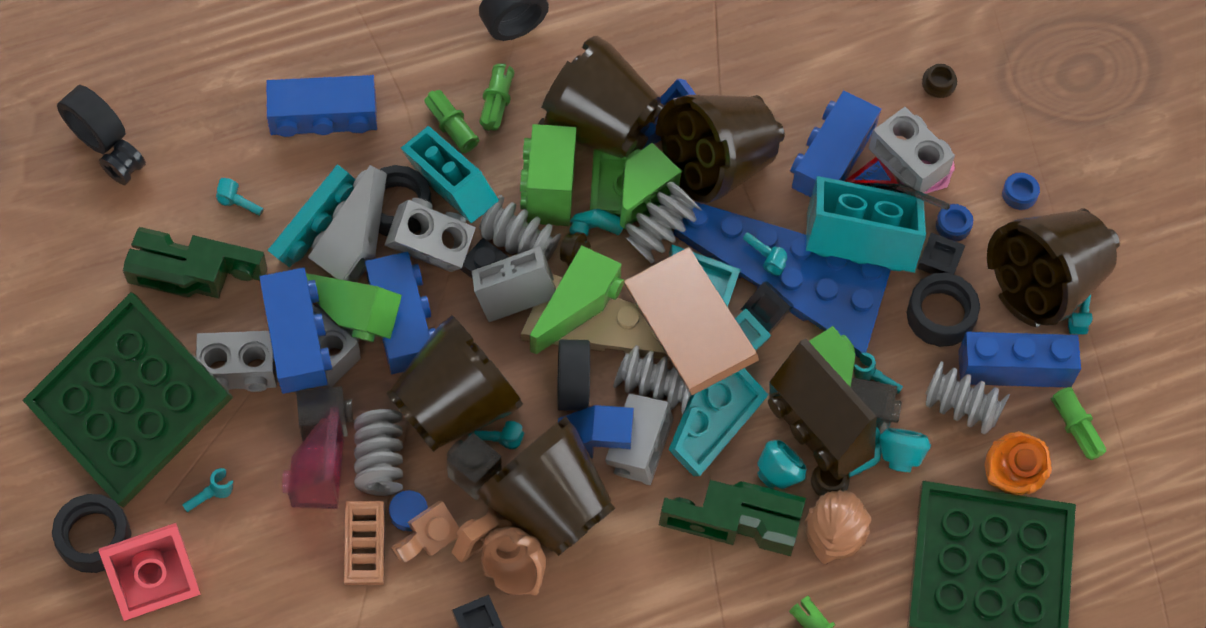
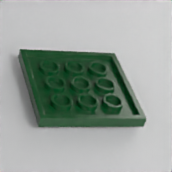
M130 292L22 401L110 498L124 508L233 396L137 295Z
M922 481L919 495L907 628H1068L1076 504Z

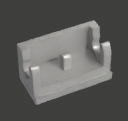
M541 246L472 270L474 292L488 322L548 302L556 290L552 281L554 280L553 274Z
M629 393L624 407L634 408L631 449L609 448L605 461L607 465L615 467L614 474L651 485L674 419L669 402Z

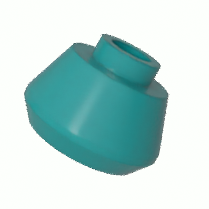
M887 428L879 435L882 457L885 461L889 462V468L896 471L911 472L912 467L920 466L931 448L928 437L915 431Z
M780 440L768 441L765 444L757 462L760 469L757 475L766 486L771 489L775 487L785 489L805 480L806 465L792 448Z

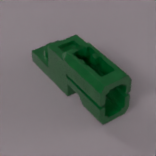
M143 227L137 229L131 244L132 248L140 250L130 248L123 266V273L129 284L183 297H190L197 293L218 299L228 273L239 280L250 281L254 279L260 281L259 276L266 275L268 270L265 255L262 251L195 235L192 236L189 246L174 243L168 233Z
M710 480L703 507L696 506L694 502L686 498L677 497L673 500L664 498L659 526L734 545L736 534L754 538L761 549L791 556L806 498L740 481L735 485H729Z

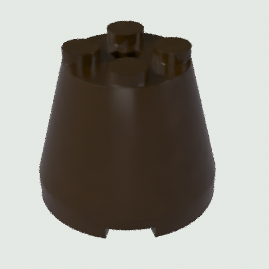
M593 36L585 41L582 46L586 51L582 55H578L572 62L567 61L557 75L541 107L547 111L545 119L542 118L538 125L576 127L577 144L618 158H627L634 150H642L648 141V136L645 135V132L650 127V123H657L658 116L664 105L655 91L610 43L599 36Z
M686 95L672 99L660 111L655 132L656 135L661 136L663 153L682 171L679 187L692 200L705 204L721 199L771 164L778 154L779 143L785 137L782 124L775 120L771 110L758 95L751 97Z
M1085 208L1071 212L1017 219L998 228L991 236L987 248V267L995 272L996 279L1002 290V293L998 295L1000 300L1016 318L1032 327L1056 325L1067 319L1113 272L1117 261L1116 249L1120 246V240L1114 230L1108 229L1098 217Z
M453 315L439 324L393 385L392 389L386 393L433 452L439 447L511 415L523 405L520 400L521 398Z
M566 416L518 454L476 492L486 505L530 536L536 537L540 544L551 552L554 551L558 556L575 544L589 529L615 509L577 429Z

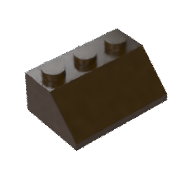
M806 338L800 341L769 381L768 405L777 418L783 417L790 425L794 438L801 445L806 444L811 449L819 467L823 471L829 470L837 480H840L874 458L877 416Z

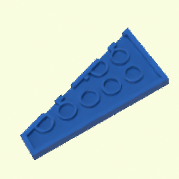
M699 202L695 203L702 210L695 207L692 209L697 220L692 222L683 218L682 221L686 231L681 232L674 229L675 237L702 255L741 269L738 278L741 279L743 277L757 286V289L763 282L768 281L794 305L790 313L802 321L808 320L823 331L834 326L840 335H845L849 338L854 346L855 356L860 358L861 353H866L890 275V269L869 263L857 264L849 259L834 256H819L814 252L806 251V234ZM747 232L770 248L780 247L786 251V266L780 276L772 275L764 269L763 264L767 257L743 240Z

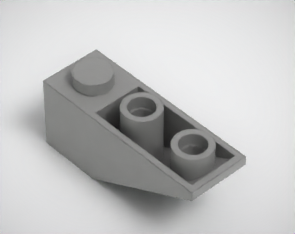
M371 165L357 176L353 184L354 190L347 200L342 201L336 207L333 213V221L326 231L321 232L315 238L312 244L313 250L308 258L340 280L358 282L366 270L365 261L373 259L376 254L387 174Z

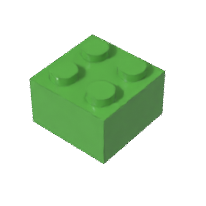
M532 124L531 138H524V165L521 170L520 209L528 211L527 223H530L537 216L541 219L540 224L570 226L575 169L576 127Z

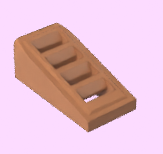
M383 501L345 502L344 585H384L386 510ZM355 520H376V521H355ZM376 532V537H354V533ZM354 549H376V554H354ZM353 564H376V570H353Z

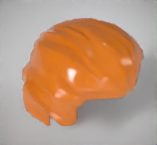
M1020 431L1002 436L993 442V445L986 454L985 471L988 484L1007 494L1024 495L1027 493L1030 495L1044 485L1052 471L1049 447L1039 438Z

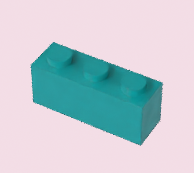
M427 126L401 147L413 168L422 174L429 186L470 223L484 215L488 209L499 201L482 172L430 126Z

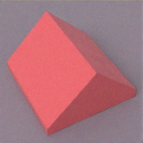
M176 523L99 549L124 621L201 595L184 541Z

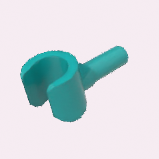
M221 178L219 180L216 198L221 205L231 206L235 204L258 216L262 214L264 208L237 194L239 185L236 181L229 178Z
M747 232L743 240L767 257L763 264L764 269L772 275L780 276L786 266V251L780 247L770 248Z
M1091 295L1080 305L1079 313L1073 312L1068 317L1069 334L1088 333L1089 326L1093 320L1092 313H1089Z
M861 353V363L869 368L863 369L854 364L856 379L862 382H868L873 379L899 394L903 386L876 369V361L873 355Z
M506 421L502 432L474 431L469 434V440L499 442L505 448L516 449L521 444L525 433L522 431L523 427L520 423Z
M219 468L213 471L210 476V485L182 504L186 512H189L208 498L210 499L213 496L225 498L231 494L233 480L225 485L217 484V482L222 481L226 477V469Z

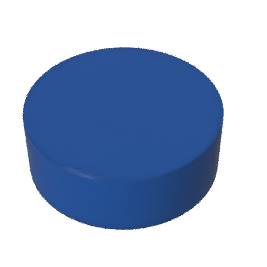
M1026 173L1010 175L1002 189L1004 201L1010 207L1018 210L1031 208L1036 203L1040 193V186L1037 180Z
M949 204L939 211L935 225L940 236L953 241H961L970 234L974 220L971 212L966 207L959 204Z
M411 490L396 494L389 505V514L393 525L402 531H412L407 522L428 508L425 498L420 493Z

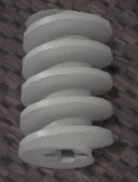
M673 182L667 183L670 196L661 192L656 194L660 206L650 202L646 204L650 214L649 217L641 213L636 214L639 227L629 223L625 225L629 237L625 238L652 264L655 262L651 250L654 249L664 253L666 250L661 240L665 239L674 243L676 239L672 229L685 232L686 228L682 219L686 218L695 222L697 219L692 209L695 207L702 210Z
M502 195L497 196L499 201L488 209L481 219L479 229L481 230L482 237L486 240L493 239L494 244L498 247L505 246L506 252L511 255L520 254L541 246L548 262L557 248L561 234L559 233L552 238L550 236L553 228L551 224H547L540 231L538 229L541 220L539 217L536 216L530 223H527V210L524 209L515 216L516 204L511 202L503 209L504 197Z
M636 345L629 354L626 353L613 388H617L625 380L626 393H632L639 386V396L647 397L651 391H653V399L663 400L667 396V402H669L671 410L681 402V412L683 414L691 394L675 368L668 369V357L663 356L657 364H654V352L649 351L641 359L639 358L640 346Z
M941 361L925 393L926 406L931 408L939 400V413L944 415L953 407L954 420L959 421L965 414H968V427L972 428L980 420L982 421L981 433H988L995 427L1010 394L1001 401H998V388L994 387L987 395L984 394L985 382L980 381L971 388V375L966 374L960 381H957V369L954 367L944 375V362Z
M391 409L371 410L362 413L355 419L354 428L357 432L354 435V442L357 446L354 449V456L357 461L354 463V470L357 475L354 478V484L359 491L375 496H388L396 494L403 489L402 484L392 482L403 477V470L394 467L403 463V456L394 453L403 448L402 441L395 439L403 434L402 427L395 425L402 421V413Z

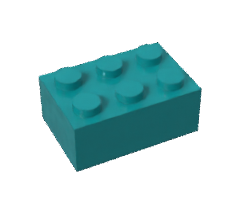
M817 176L807 210L806 251L814 252L822 257L834 256L849 259L857 264L869 263L884 266L892 271L915 273L926 238L923 197Z

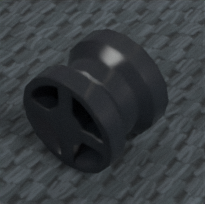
M119 139L114 144V150L110 154H104L99 159L103 170L122 185H126L131 180V174L135 170H141L146 165V161L141 153L130 143Z

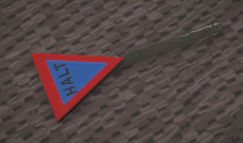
M877 157L873 158L845 180V182L865 186H889L944 210L950 208V204L897 182L891 171Z

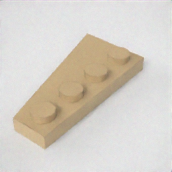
M553 274L554 280L552 281L557 289L562 277ZM610 298L602 312L561 338L566 340H589L591 350L605 351V348L623 350L625 354H629L637 345L640 346L639 356L645 357L649 351H653L654 358L662 359L663 356L668 357L637 305L620 298L616 300ZM549 301L532 308L521 332V340L530 341V334ZM559 340L553 343V345H559Z

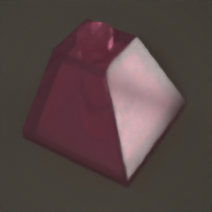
M330 407L292 455L290 470H284L282 492L288 494L291 507L338 509L344 448V433L339 407Z

